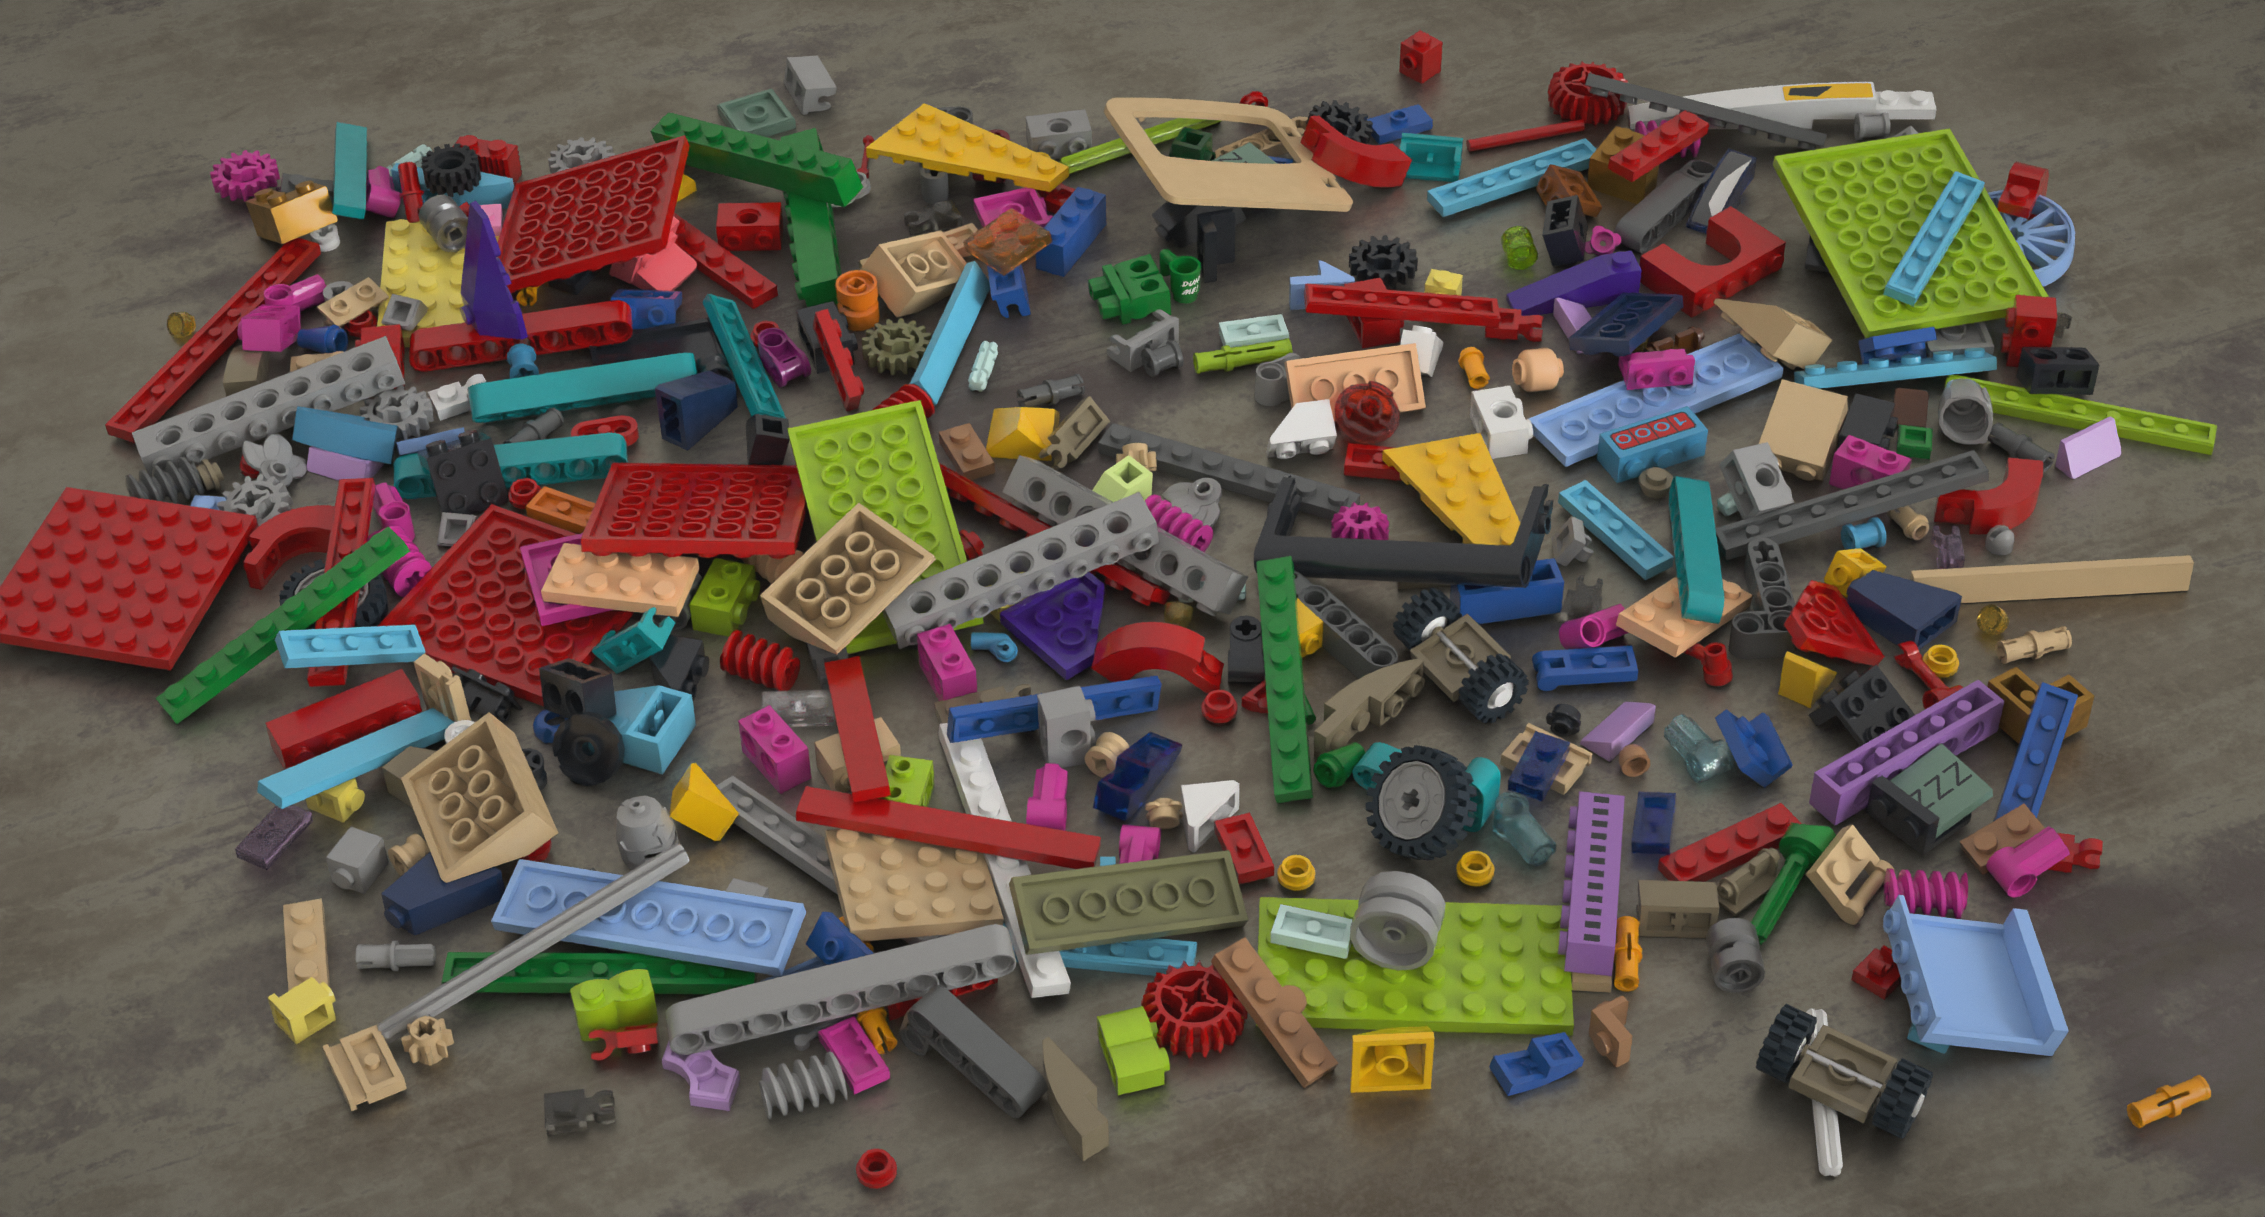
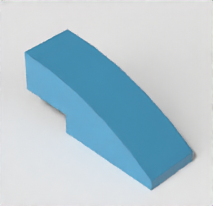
M297 406L292 440L346 456L391 464L398 426L366 421L365 417Z

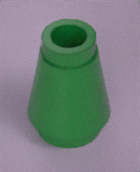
M1353 742L1321 754L1314 764L1315 777L1325 787L1341 786L1351 776L1353 768L1365 754L1364 748L1359 743Z

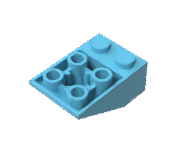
M660 685L614 691L617 715L607 719L614 723L622 735L625 748L623 763L663 774L696 726L692 694ZM589 742V749L595 752L593 745Z

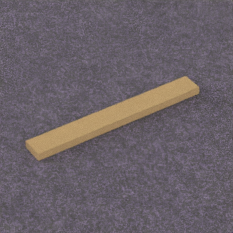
M2187 555L1911 571L1910 580L1956 592L1962 596L1961 603L2188 591L2194 562L2191 556Z

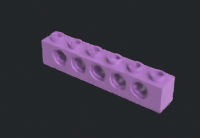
M1976 680L1814 772L1809 804L1834 826L1868 806L1871 784L1883 775L1890 781L1941 743L1956 756L1996 733L2000 723L2004 700L1981 681Z

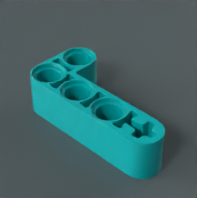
M1373 743L1353 768L1352 773L1355 781L1366 790H1368V787L1376 788L1377 783L1371 779L1374 773L1383 774L1379 765L1383 761L1391 762L1389 755L1394 752L1402 753V751L1385 743ZM1475 757L1465 771L1472 775L1474 781L1469 785L1475 787L1477 796L1470 798V801L1477 803L1476 812H1468V817L1474 819L1472 827L1464 825L1462 828L1468 832L1479 831L1499 802L1500 770L1492 761L1483 757Z

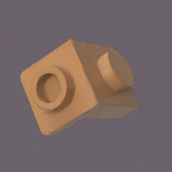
M1620 996L1612 1001H1604L1591 1011L1589 1037L1593 1040L1595 1048L1602 1056L1606 1055L1616 1068L1629 1062L1633 1037L1624 1027L1629 1003L1624 996Z

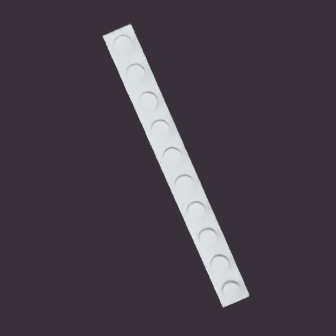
M948 723L939 724L938 736L966 814L1011 821L982 739L950 743L947 737ZM983 853L1004 922L1010 933L1012 945L1031 998L1069 994L1071 982L1059 951L1026 955L1009 882L1012 877L1031 875L1026 860Z

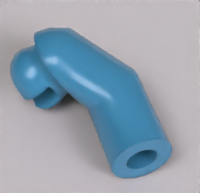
M972 632L971 634L972 650H989L1002 662L1012 661L1017 656L1018 649L1016 644L1005 633Z

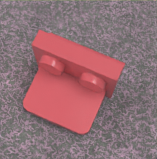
M673 216L666 249L653 255L644 254L633 257L625 263H612L609 274L642 290L674 291L696 270L697 262L674 243L678 237L675 233L680 221Z

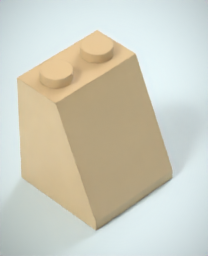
M1784 379L1781 380L1759 444L1768 442L1772 453L1778 459L1780 471L1794 473L1803 480H1824L1832 463L1834 453L1837 451L1839 434L1848 414V396Z

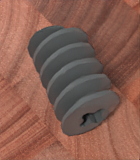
M185 457L178 459V468L171 461H167L165 463V473L159 466L155 465L152 467V477L143 469L139 471L138 482L131 474L126 475L125 479L130 497L165 502V497H168L173 503L178 504V493L180 492L187 500L191 499L192 488L200 495H204L198 470L193 460H191L190 464Z

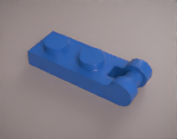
M1632 646L1548 650L1537 652L1532 657L1534 670L1538 672L1536 674L1537 686L1542 691H1552L1561 685L1637 681L1638 667Z

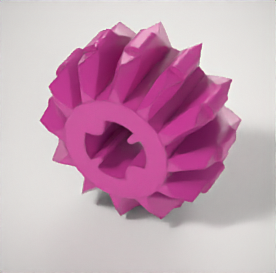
M1353 502L1350 508L1341 506L1339 512L1334 514L1331 521V538L1389 539L1387 515L1381 513L1378 506L1370 508L1368 502L1364 505H1357Z

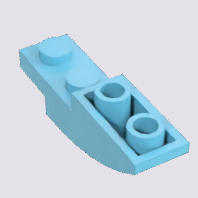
M396 163L391 169L395 191L402 193L398 171L400 163ZM417 167L420 190H424V195H422L424 204L431 197L438 195V193L433 194L430 192V189H427L423 169ZM480 172L481 181H479L477 187L473 186L471 192L464 190V195L459 196L458 192L454 193V197H452L458 206L465 202H468L470 205L471 202L477 201L479 205L502 204V209L509 207L514 190L513 178Z

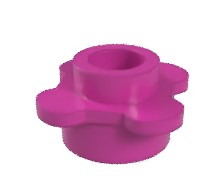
M1596 226L1592 230L1590 241L1585 244V252L1598 256L1611 254L1616 246L1621 244V236L1609 229H1605L1603 226ZM1601 241H1604V242L1606 243V245H1605V246H1601V245H1600V242H1601Z

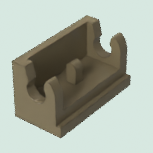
M1638 880L1639 904L1636 905L1637 920L1640 923L1639 936L1706 938L1707 931L1718 922L1719 901L1716 882Z

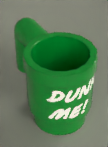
M1162 249L1159 253V273L1162 276H1170V290L1173 299L1185 304L1194 302L1200 290V261L1192 256L1178 257L1169 249Z

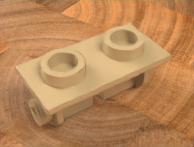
M368 277L317 306V309L327 318L323 322L324 326L337 325L341 329L345 326L344 324L368 310H377L379 304L389 299V296Z

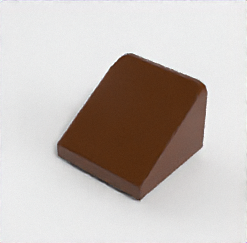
M1905 388L1895 389L1893 417L1898 418L1897 428L1899 425L1926 428L1928 391Z

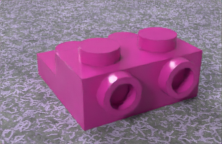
M1021 188L973 199L974 210L991 245L1004 244L1018 239L1021 248L1035 247V238L1053 217L1052 215H1047L1044 198L1038 197L1035 189Z

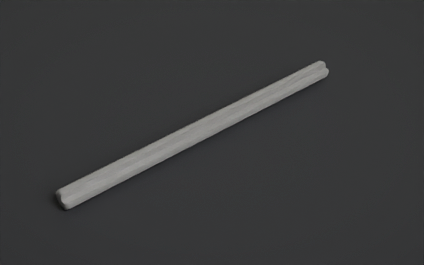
M674 844L377 1024L378 1031H381L386 1043H392L408 1033V1023L412 1024L416 1019L423 1016L435 1017L689 862L687 852L680 844Z

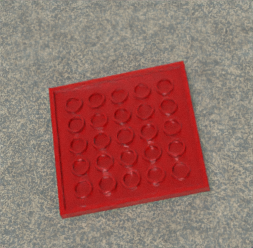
M684 135L515 184L498 240L501 256H498V258L501 260L505 271L509 274L512 283L507 285L510 293L512 294L516 290L526 287H538L545 282L558 278L567 279L583 271H596L605 265L615 262L625 263L633 257L644 254L653 255L666 249L690 147L686 136Z
M612 463L582 534L581 552H592L596 556H607L613 552H620L634 557L644 556L648 553H662L666 557H678L683 555V553L698 554V556L704 558L715 557L718 554H733L737 558L768 555L774 559L795 555L807 511L806 499L803 494L796 465Z
M66 487L0 586V643L172 670L248 544L249 536L257 529L256 516Z
M491 504L378 626L416 625L426 652L425 654L436 662H444L452 673H455L452 670L453 666L466 673L469 669H473L482 674L487 679V683L495 686L497 682H500L515 692L514 696L544 707L539 668L567 658L590 665L597 657L592 652L594 646L598 645L602 637L609 631L615 630L617 634L635 612L611 610L542 626L522 560L520 547L576 534Z

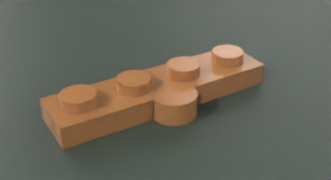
M1246 937L1213 956L1211 963L1303 1088L1336 1068L1339 1063L1302 1014L1307 1004L1304 992L1292 985L1282 987Z

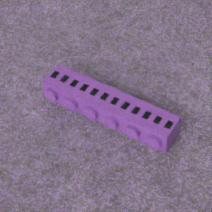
M1579 791L1578 807L1570 806L1568 828L1576 830H1568L1566 853H1574V855H1566L1564 877L1572 878V880H1564L1562 903H1570V905H1562L1560 928L1568 930L1567 932L1560 931L1558 954L1566 955L1564 971L1612 976L1616 942L1625 796Z

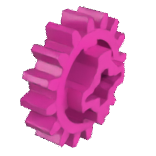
M244 150L242 155L231 153V158H221V164H214V171L210 172L215 193L220 192L221 198L230 195L231 201L239 198L245 202L250 196L255 198L254 194L269 187H277V180L280 179L276 160L270 159L268 153L260 156L258 150L253 153H248L247 150Z

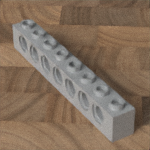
M384 336L132 432L142 462L149 476L152 477V467L155 465L159 466L165 473V463L167 461H171L177 468L180 457H185L190 464L191 460H193L194 464H197L206 458L210 459L242 447L244 441L255 442L269 435L294 427L297 406L333 412L406 383L387 337Z
M1019 455L1002 491L1014 498L1012 501L1014 506L1030 512L1031 509L1039 512L1037 518L1052 526L1113 503L1111 500L1044 463ZM1046 488L1045 496L1042 499V492ZM1071 502L1072 507L1070 512L1068 513V506ZM1158 526L1159 543L1151 547V553L1148 558L1146 557V551L1123 557L1116 562L1133 571L1136 567L1144 571L1142 577L1154 584L1161 586L1162 582L1171 586L1169 590L1171 594L1188 601L1189 597L1198 602L1196 608L1212 616H1215L1217 612L1231 614L1248 579L1247 575ZM1177 560L1178 567L1175 573H1173V565ZM1205 575V583L1200 589V580Z
M1140 492L913 583L882 611L883 617L899 649L908 645L918 644V633L951 624L954 629L959 624L974 618H982L991 611L1003 606L1016 604L1025 597L1040 591H1048L1055 585L1072 578L1082 577L1087 572L1096 568L1114 564L1123 557L1148 550L1153 545L1159 543L1157 522Z

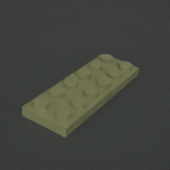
M1230 850L1012 877L1009 882L1026 955L1245 926L1248 922Z

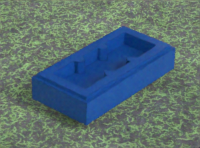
M1419 104L1367 119V121L1373 123L1371 136L1378 144L1402 138V133L1417 134L1430 130L1433 127L1432 118Z
M822 911L806 942V945L826 965L874 954L855 934L850 933L849 928L832 912Z

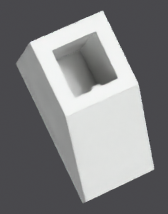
M1413 325L1412 331L1403 329L1400 345L1416 343L1420 373L1423 376L1432 377L1442 351L1443 341L1436 336V332H1432L1431 328Z
M1330 400L1296 403L1269 438L1266 451L1267 458L1289 459L1296 454L1308 452L1312 455H1320L1333 449L1337 434Z

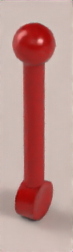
M870 135L863 138L865 148L862 165L857 170V172L864 173L867 178H869V169L867 168L869 158L866 155V147L875 141Z

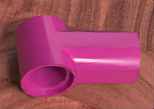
M378 166L373 170H368L366 174V210L394 218L400 205L401 198L399 194L401 192L395 191L389 169Z
M317 274L290 286L285 284L272 285L264 291L265 305L300 306V312H303L325 302L323 290L326 284L323 278Z
M386 482L375 485L372 510L381 528L399 526L405 530L407 536L413 541L415 532L410 508L407 503L403 502L396 486H390Z
M1616 604L1581 618L1564 622L1559 629V640L1565 649L1593 648L1606 641L1628 634L1629 632L1616 626L1618 615L1625 608L1622 604Z
M1045 763L1042 768L1036 769L1033 797H1029L1027 803L1026 824L1065 831L1068 771L1063 770L1058 764Z
M1123 824L1119 841V864L1158 859L1161 829L1158 827Z
M2048 826L2015 849L2013 847H2004L1996 851L1987 861L1986 868L2007 895L2016 898L2030 891L2035 885L2038 875L2070 855V852L2056 831Z

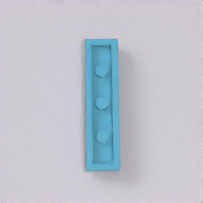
M1587 480L1559 492L1558 503L1573 517L1582 520L1583 525L1645 580L1673 567L1674 556Z
M416 625L278 631L275 638L284 668L414 662L426 653Z

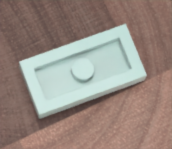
M1282 314L1219 322V335L1223 346L1229 345L1230 348L1289 338V332Z
M1280 904L1271 931V943L1347 959L1352 943L1350 939V926L1353 919Z

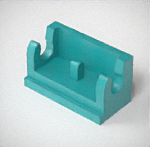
M1402 133L1400 150L1412 159L1405 178L1444 182L1459 180L1463 138Z
M650 608L644 612L639 622L617 634L615 630L606 633L600 643L594 646L592 652L616 674H619L662 650L676 622L668 616L657 627L653 623V615L656 614V608Z

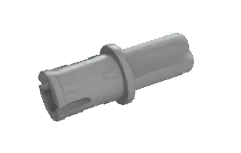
M393 940L391 944H358L356 948L358 969L391 968L392 971H398L399 967L432 966L436 960V949L431 944L399 945L398 940Z

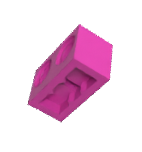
M262 304L242 317L238 324V338L242 340L243 350L282 352L297 341L298 332L301 330L300 306Z
M951 624L917 634L919 665L939 701L977 692L976 669Z
M770 705L738 720L742 752L779 794L812 778L808 747Z

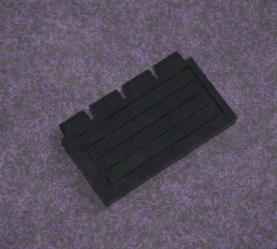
M709 317L632 330V336L625 342L603 346H589L593 366L677 353H693L695 362L702 355L709 352L720 353L726 359Z

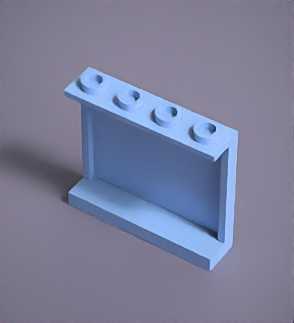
M1898 895L1890 910L1886 911L1883 918V928L1889 937L1892 947V958L1897 964L1901 977V988L1903 993L1906 994L1911 1010V1021L1916 1026L1920 1042L2053 1056L2069 1030L2027 910L2013 908L2005 922L1997 924L1909 913L1904 895Z

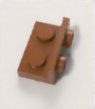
M1550 164L1536 187V191L1546 207L1547 201L1578 195L1585 215L1597 217L1603 208L1580 171Z

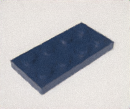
M1623 292L1568 338L1569 348L1572 351H1582L1585 355H1594L1600 352H1612L1614 356L1630 355L1633 350L1641 343H1644L1648 337L1658 331L1663 324L1672 319L1684 307L1683 296L1676 294Z

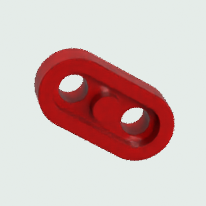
M626 415L580 422L571 430V437L618 433L625 438L627 447L635 443L639 437L636 420Z

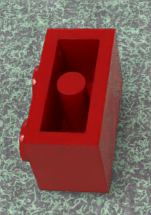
M2015 295L2013 308L2008 307L2006 311L2005 326L2009 327L2008 333H2002L2000 352L2006 353V366H2019L2022 347L2052 346L2057 323L2056 298Z

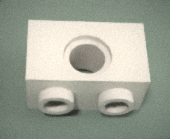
M1511 386L1472 391L1470 418L1476 432L1481 433L1491 458L1527 454L1528 441L1533 438L1532 423L1529 419H1525L1522 401L1520 398L1515 397Z

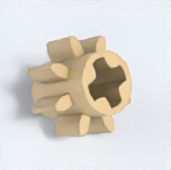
M1145 443L1124 445L1122 447L1123 454H1116V463L1129 455L1150 472L1156 471V452H1148V445Z
M423 1016L416 1019L412 1024H407L409 1035L402 1037L401 1040L404 1052H409L412 1063L419 1061L422 1064L431 1066L449 1056L447 1046L454 1044L451 1029H446L443 1018L437 1020L430 1016Z

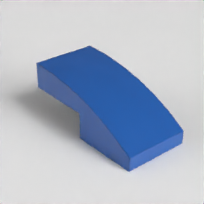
M1563 1032L1531 1038L1527 1050L1493 1056L1489 1068L1506 1094L1510 1096L1533 1090L1558 1080L1580 1068L1584 1063V1059L1567 1034Z

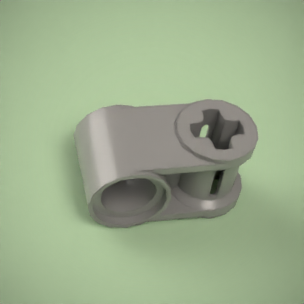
M1288 353L1281 358L1258 365L1256 368L1254 392L1256 402L1264 406H1275L1290 399L1284 362L1302 359L1297 353Z

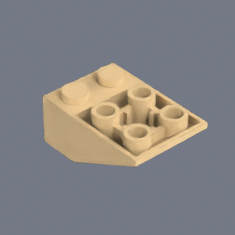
M1715 299L1713 302L1723 311L1720 316L1733 326L1739 325L1742 328L1740 334L1754 344L1758 342L1762 346L1760 352L1774 362L1779 360L1792 370L1796 367L1805 370V366L1815 364L1832 342V339L1813 322L1778 306Z

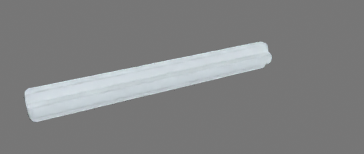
M1811 1008L1806 1011V1013L1817 1018L1815 1030L1811 1035L1812 1039L1808 1044L1810 1046L1823 1024L1828 1026L1827 1014L1823 1009L1815 1010ZM1812 1099L1819 1171L1823 1176L1831 1175L1836 1177L1840 1175L1843 1167L1837 1110Z

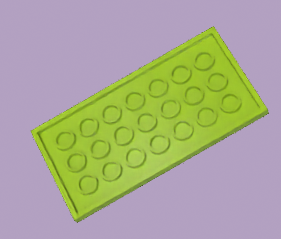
M921 400L787 428L816 542L855 505L860 503L935 556L936 560L911 584L967 562ZM881 612L846 646L848 654L896 644L883 617V613ZM983 617L974 618L959 624L954 630L984 624Z
M1260 897L1258 955L1282 987L1292 985L1304 992L1307 1004L1302 1014L1312 1028L1380 1030L1396 1027L1428 1026L1434 1032L1552 1035L1565 1032L1567 1035L1573 1036L1574 1016L1571 972L1564 971L1566 955L1558 954L1560 931L1567 932L1568 930L1560 928L1562 905L1445 902V916L1441 929L1438 932L1433 956L1425 965L1416 969L1394 970L1368 961L1355 949L1353 943H1351L1347 959L1271 943V931L1280 904L1353 919L1358 909L1359 900Z

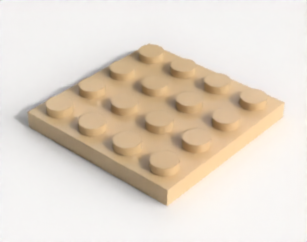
M847 829L825 830V845L845 925L849 928L850 933L855 934L861 941L948 935L987 925H1003L1004 918L983 853Z

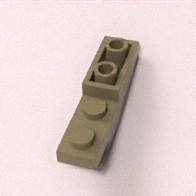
M1417 658L1383 667L1352 682L1324 703V722L1314 731V757L1318 759L1323 753L1346 746L1348 741L1358 731H1363L1369 722L1381 727L1391 717H1396L1403 705L1411 697H1416L1421 692L1425 682L1423 678L1424 661Z

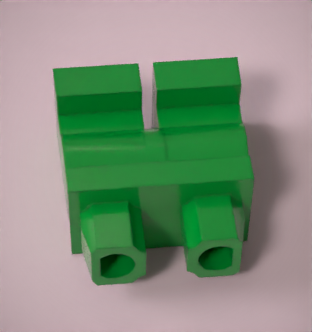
M1150 254L1120 262L1114 266L1112 264L1102 266L1103 276L1088 280L1089 295L1093 301L1097 300L1099 314L1103 320L1118 316L1120 322L1124 325L1131 323V318L1142 319L1158 309L1171 315L1170 290Z

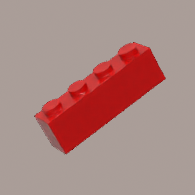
M399 669L265 724L271 747L285 770L422 712L419 694L403 669Z

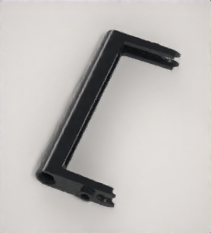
M1285 475L1280 482L1273 502L1268 506L1267 518L1254 551V568L1257 573V561L1291 556L1294 570L1305 578L1526 588L1529 585L1544 536L1549 534L1551 529L1553 500H1547L1544 505L1549 484L1533 487L1514 542L1511 545L1290 536L1301 506L1302 496L1296 495L1297 491L1293 490L1296 483L1295 478H1291V475Z

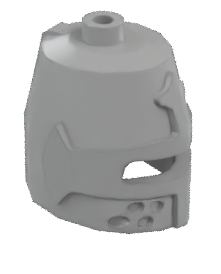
M1952 379L1946 384L1940 397L1938 407L1939 425L1942 432L1954 442L1961 444H1984L1987 442V437L1992 429L1993 409L1986 387L1982 389L1978 383L1971 379Z
M645 795L624 800L617 811L616 841L623 862L631 870L651 859L645 858L646 855L663 852L674 844H680L674 820L672 817H669L670 814L666 807L663 808L655 798Z

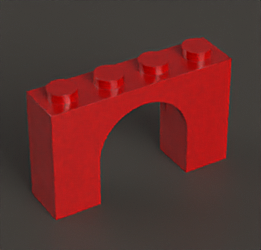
M1730 206L1709 218L1706 244L1727 257L1731 262L1716 266L1697 264L1686 259L1663 243L1640 256L1639 266L1642 270L1640 283L1656 294L1682 295L1684 307L1681 311L1693 318L1715 305L1713 303L1715 299L1725 300L1730 298L1737 292L1782 268L1786 242Z

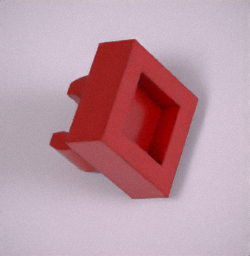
M1885 945L1881 947V950L1874 948L1853 970L1851 979L1883 1000L1901 984L1897 964L1892 958V949Z

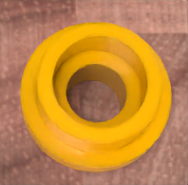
M1934 645L1923 656V661L1940 678L1950 677L1958 671L1959 660L1954 649L1947 645Z
M1481 851L1467 852L1457 863V877L1466 885L1483 886L1488 884L1494 877V865L1490 857Z
M1291 855L1285 858L1279 866L1277 878L1279 883L1289 890H1304L1314 883L1315 868L1308 858L1301 855Z

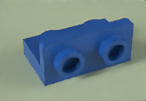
M618 289L611 296V301L621 300L630 305L632 309V329L638 330L676 323V310L682 304V291Z
M1934 326L1859 340L1862 364H1869V359L1889 358V362L1900 361L1902 355L1918 354L1921 355V358H1927L1925 343L1937 340Z
M1727 709L1715 717L1740 771L1764 788L1792 768L1793 764L1769 716L1765 713L1759 714L1750 722L1743 716L1740 718L1736 717Z

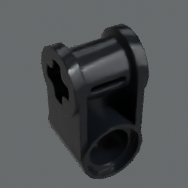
M1239 616L1230 625L1228 682L1261 683L1264 681L1261 622L1253 616Z

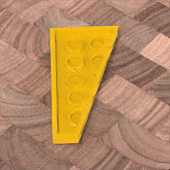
M925 103L866 147L867 158L878 159L879 155L892 157L893 163L904 164L906 160L921 163L925 169L962 176H969L970 172L984 175V180L994 182L997 178L1013 180L1015 186L1051 192L1069 177L1068 166Z
M1481 433L1383 450L1382 460L1389 467L1393 465L1400 473V479L1406 485L1411 484L1421 494L1420 499L1451 531L1456 530L1463 537L1464 544L1511 545L1514 542L1520 521Z

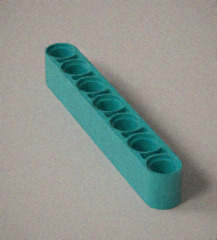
M677 353L479 383L468 387L467 391L472 421L475 423H487L544 414L549 408H555L560 412L656 397L655 387L659 384L698 373L693 353Z
M601 433L494 445L506 489H510L513 482L522 478L533 479L537 485L602 479L607 477L612 463H628L627 442L618 433ZM418 453L402 455L395 460L394 486H396L401 498L436 497L429 470L421 465Z
M1674 476L1669 492V512L1681 617L1719 624L1724 608V589L1709 481Z

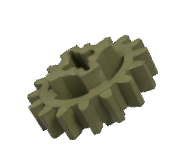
M900 318L897 323L887 319L886 325L874 324L875 331L866 330V337L862 338L863 360H868V367L870 368L877 366L879 373L886 369L890 370L891 375H894L897 370L908 374V368L911 367L917 370L919 362L931 340V333H926L924 325L916 327V321L913 320L907 324L904 323L903 318Z

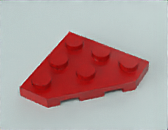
M1811 580L1802 591L1783 624L1792 636V643L1804 652L1813 651L1824 654L1829 658L1837 657L1849 660L1854 664L1862 663L1870 666L1876 664L1878 666L1885 657L1838 588L1833 585Z

